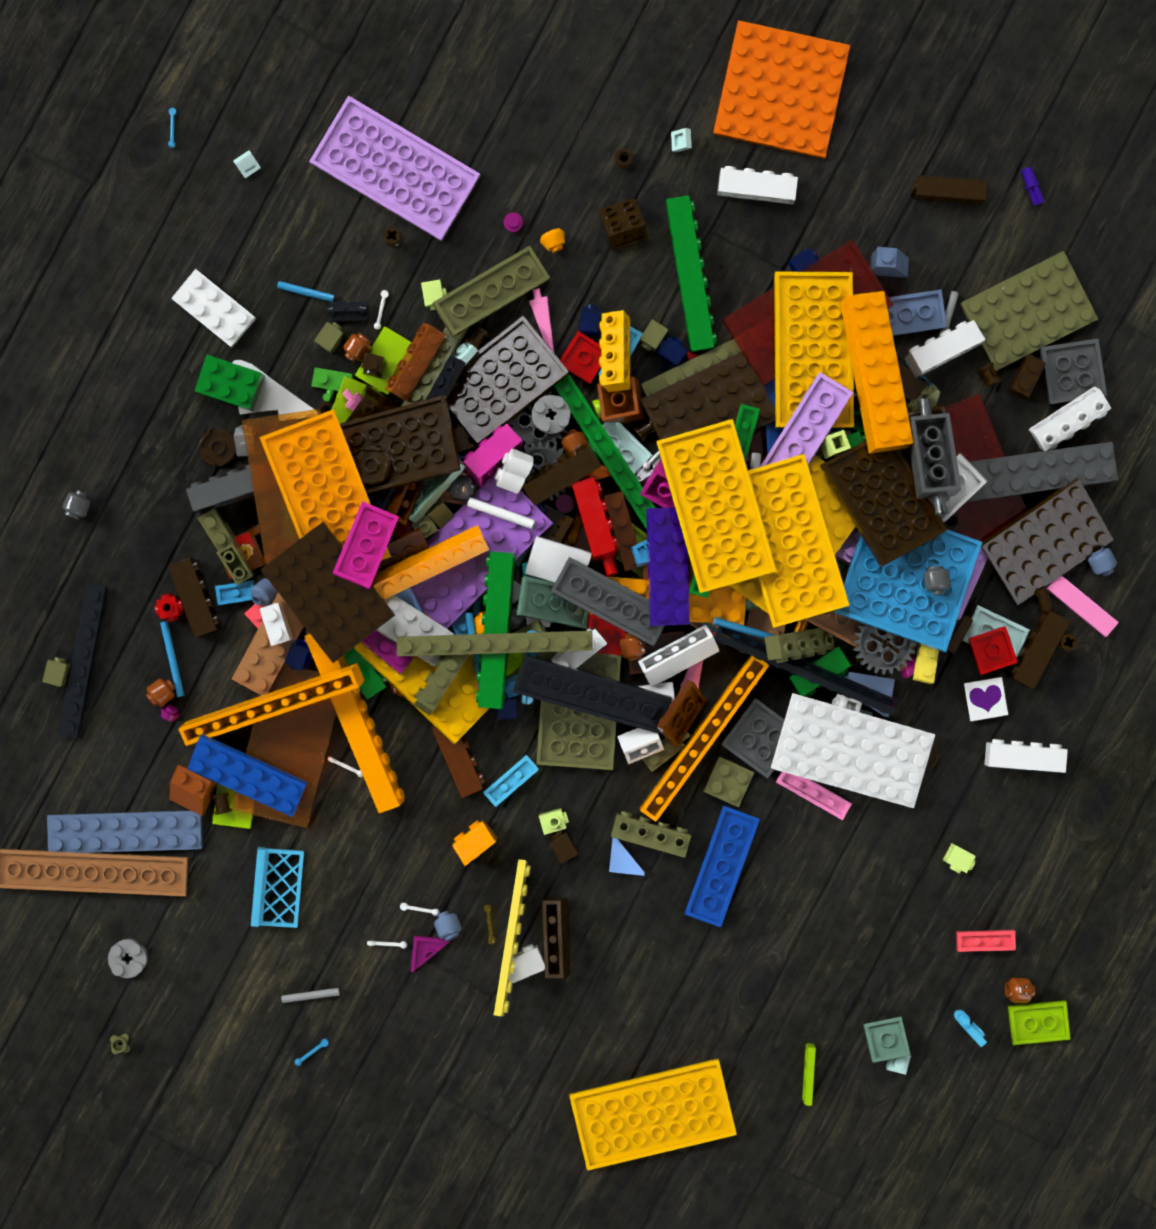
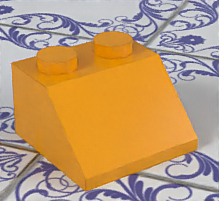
M476 820L469 826L470 830L466 834L461 832L454 838L455 842L452 846L465 866L493 845L498 838L484 820L481 822Z

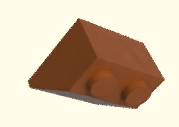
M630 377L629 390L608 392L601 384H597L603 422L628 423L645 419L644 407L641 403V385L635 377Z
M178 765L170 782L169 800L204 816L218 783L188 770V765Z

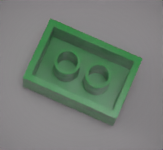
M206 355L195 392L253 412L265 375L261 372Z

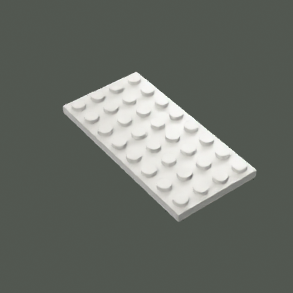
M792 693L771 768L914 808L935 734Z

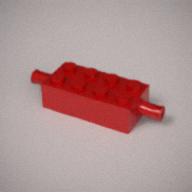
M588 474L579 479L578 482L573 483L572 487L594 562H603L606 576L610 577L618 574L614 558L617 557L616 552L619 551L616 536H611V533H614L611 519H606L605 516L609 514L605 500L601 501L600 497H603L600 482H595L594 477L590 478Z

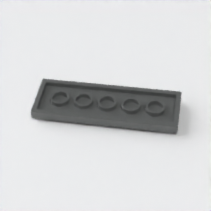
M571 557L566 561L551 589V592L652 646L655 645L665 626H650L648 598Z

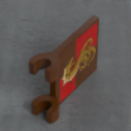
M258 525L235 536L248 560L251 570L267 565L277 557L273 553L263 556L256 539L257 535L267 532L264 525ZM224 566V568H225V570H226V573H227V575H228V577H229V580H231L232 577H231V575L229 574V572L227 571L226 567Z

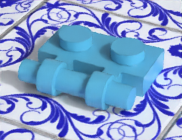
M956 1010L954 1017L980 1047L985 1045L987 1042L983 1038L985 1036L983 1031L974 1022L970 1024V1017L963 1010Z

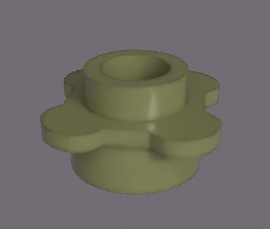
M127 1034L111 1036L112 1053L118 1054L130 1051L131 1047L128 1045L129 1036Z

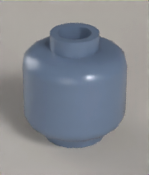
M1101 547L1100 550L1091 553L1088 558L1093 572L1097 575H1110L1114 572L1113 568L1117 565V561L1109 548Z
M266 578L260 580L251 589L252 601L262 607L271 605L278 593Z
M442 912L438 914V919L434 922L440 939L450 941L460 936L459 933L462 930V926L455 913Z

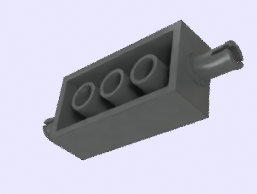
M926 398V401L925 399L918 400L920 416L909 418L913 444L909 446L916 496L917 499L932 498L935 515H940V513L945 515L948 513L945 497L956 495L961 490L950 413L932 414L930 398Z

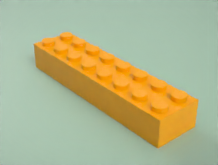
M880 291L848 295L840 302L868 452L871 454L906 449L913 444V438L885 293Z
M608 577L649 599L648 580ZM730 586L710 590L708 598L689 593L690 622L713 623L714 618L718 617L744 625L746 598Z

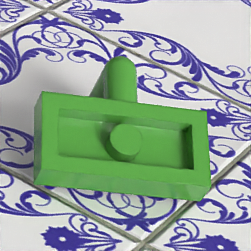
M315 368L312 387L326 389L327 392L323 395V399L327 403H331L334 391H339L344 376L353 379V374Z

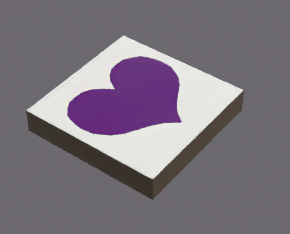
M1002 677L963 683L969 721L1008 715Z

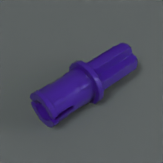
M1033 167L1021 170L1020 172L1026 184L1025 190H1028L1033 205L1042 204L1044 198L1039 188L1040 182H1037Z

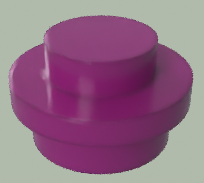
M509 213L505 216L504 226L508 231L517 232L522 228L523 220L519 214Z
M567 494L560 495L555 502L556 509L561 513L571 512L574 508L573 498Z
M172 705L161 708V717L167 721L174 722L180 716L178 709Z

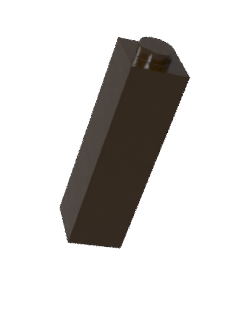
M918 175L915 181H912L911 193H914L913 199L983 204L986 200L987 181Z

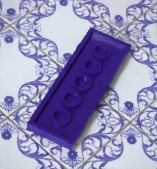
M646 508L650 626L689 625L688 553L676 508Z

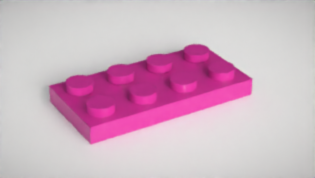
M362 501L332 574L370 589L399 517Z

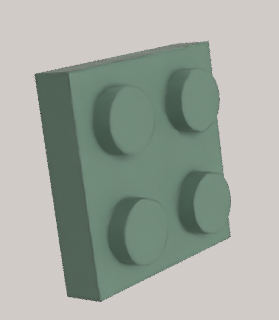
M902 1017L863 1025L872 1063L911 1055Z

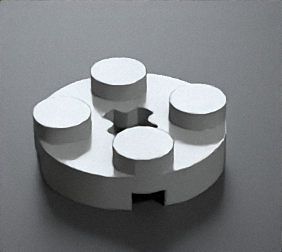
M547 395L541 397L534 404L532 410L533 424L538 430L546 434L561 432L569 423L570 409L568 404L559 396ZM550 409L552 412H556L553 420L550 417H546Z
M135 939L119 941L111 947L108 955V963L112 973L122 978L137 976L143 971L148 962L146 948ZM126 953H129V956L133 957V960H131L129 963H127L123 959V957L126 956Z

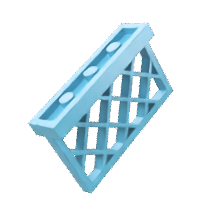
M265 847L257 848L251 926L297 928L304 851ZM269 853H277L282 860L273 866L268 861ZM292 854L300 855L299 863L294 867L286 860ZM284 861L290 870L281 876L275 868ZM274 870L280 879L271 885L267 880V875ZM293 871L298 879L294 885L290 886L284 878ZM281 881L289 888L282 895L274 889ZM272 889L278 898L269 904L265 899V894ZM292 891L296 896V900L289 906L283 897ZM281 899L287 908L278 914L272 906ZM269 909L277 916L272 921H263V915ZM290 910L294 914V923L285 922L281 916Z

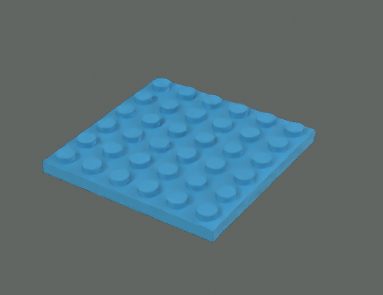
M947 530L943 534L880 568L860 534L843 584L850 606L836 609L834 613L945 653L982 542ZM943 566L944 569L949 570L951 587L945 590V594L933 595V592L925 589L924 573L928 571L929 567Z

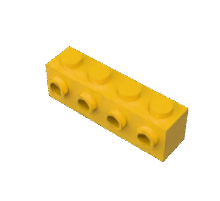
M624 310L603 313L602 321H600L602 339L599 342L602 350V357L599 359L602 368V375L599 377L600 384L608 392L629 390L630 317Z

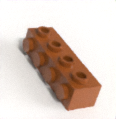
M423 323L417 330L413 342L407 347L403 359L397 364L394 374L389 378L385 390L404 401H408L446 335L433 326Z

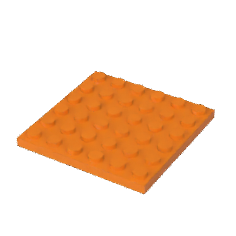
M738 20L713 134L825 159L850 45Z

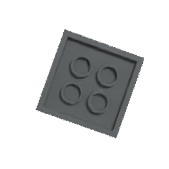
M1099 339L1040 348L1041 360L1046 362L1043 373L1048 405L1071 402L1093 387L1100 389L1103 395L1107 396Z
M754 698L721 745L768 779L774 771L771 765L784 719Z

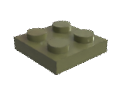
M718 757L703 791L739 807L754 772L722 757Z

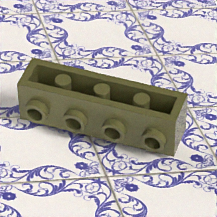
M819 627L765 637L768 660L776 659L777 663L787 662L788 657L790 660L802 659L801 655H803V658L815 656L814 652H816V655L827 654V650L835 649L833 635Z
M470 654L440 656L435 664L438 668L434 673L430 672L425 679L427 685L424 689L420 687L414 696L417 699L414 706L430 715Z
M626 811L616 814L611 837L685 858L691 839V834L687 833L688 829L678 826L677 829L669 828L670 824L661 821L655 824L651 822L650 818L640 816V819L634 818L632 813Z

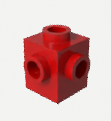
M170 593L162 595L160 600H156L155 611L157 616H160V619H166L167 622L178 620V616L184 615V607L179 596H173ZM166 604H169L171 607L169 611H167Z

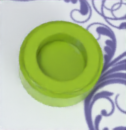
M599 399L591 401L595 415L598 419L602 418Z

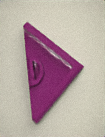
M415 935L411 972H414L450 941L437 937Z

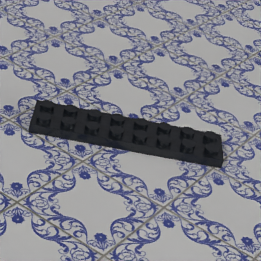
M524 654L513 689L514 693L658 734H661L657 725L672 702V697L526 654Z

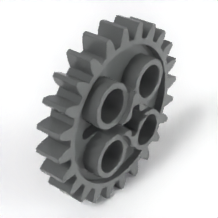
M531 404L529 407L526 408V409L530 410L531 412H532V410H533V409H532V404ZM550 409V410H548V413L546 414V417H547L549 414H555V415H556V412H552V410ZM525 410L507 423L508 425H513L511 429L522 439V443L525 442L528 446L531 445L532 441L538 445L540 440H542L543 445H546L548 440H550V443L555 444L557 443V438L559 440L563 439L560 434L567 432L563 429L557 434L545 433L542 438H537L534 435L537 428L533 424L532 416L526 413ZM522 417L530 419V423L527 426H522L519 423Z
M540 440L538 445L532 441L531 447L525 444V451L519 449V451L530 456L540 455L543 458L541 462H537L533 458V466L530 472L535 474L545 464H552L558 461L557 458L562 455L564 448L562 447L558 450L556 449L557 443L550 446V440H548L546 445H543L542 440ZM564 488L561 492L565 493L567 489ZM560 491L555 493L558 498L561 495ZM554 495L549 497L553 501Z
M866 624L864 626L857 625L860 633H854L858 640H853L852 642L858 644V646L853 648V651H859L856 658H863L860 664L864 665L867 663V670L874 667L873 673L877 674L880 669L881 674L885 675L887 669L889 674H893V668L900 671L899 665L906 667L905 660L912 661L909 653H915L911 646H916V643L902 638L901 644L895 645L894 637L896 635L886 631L883 635H880L877 632V628ZM870 633L875 634L880 639L886 640V642L889 645L898 649L899 653L894 652L889 647H882L883 644L880 641L872 638L870 636ZM869 641L875 642V649L873 651L867 649ZM886 651L892 654V658L888 662H885L883 659Z

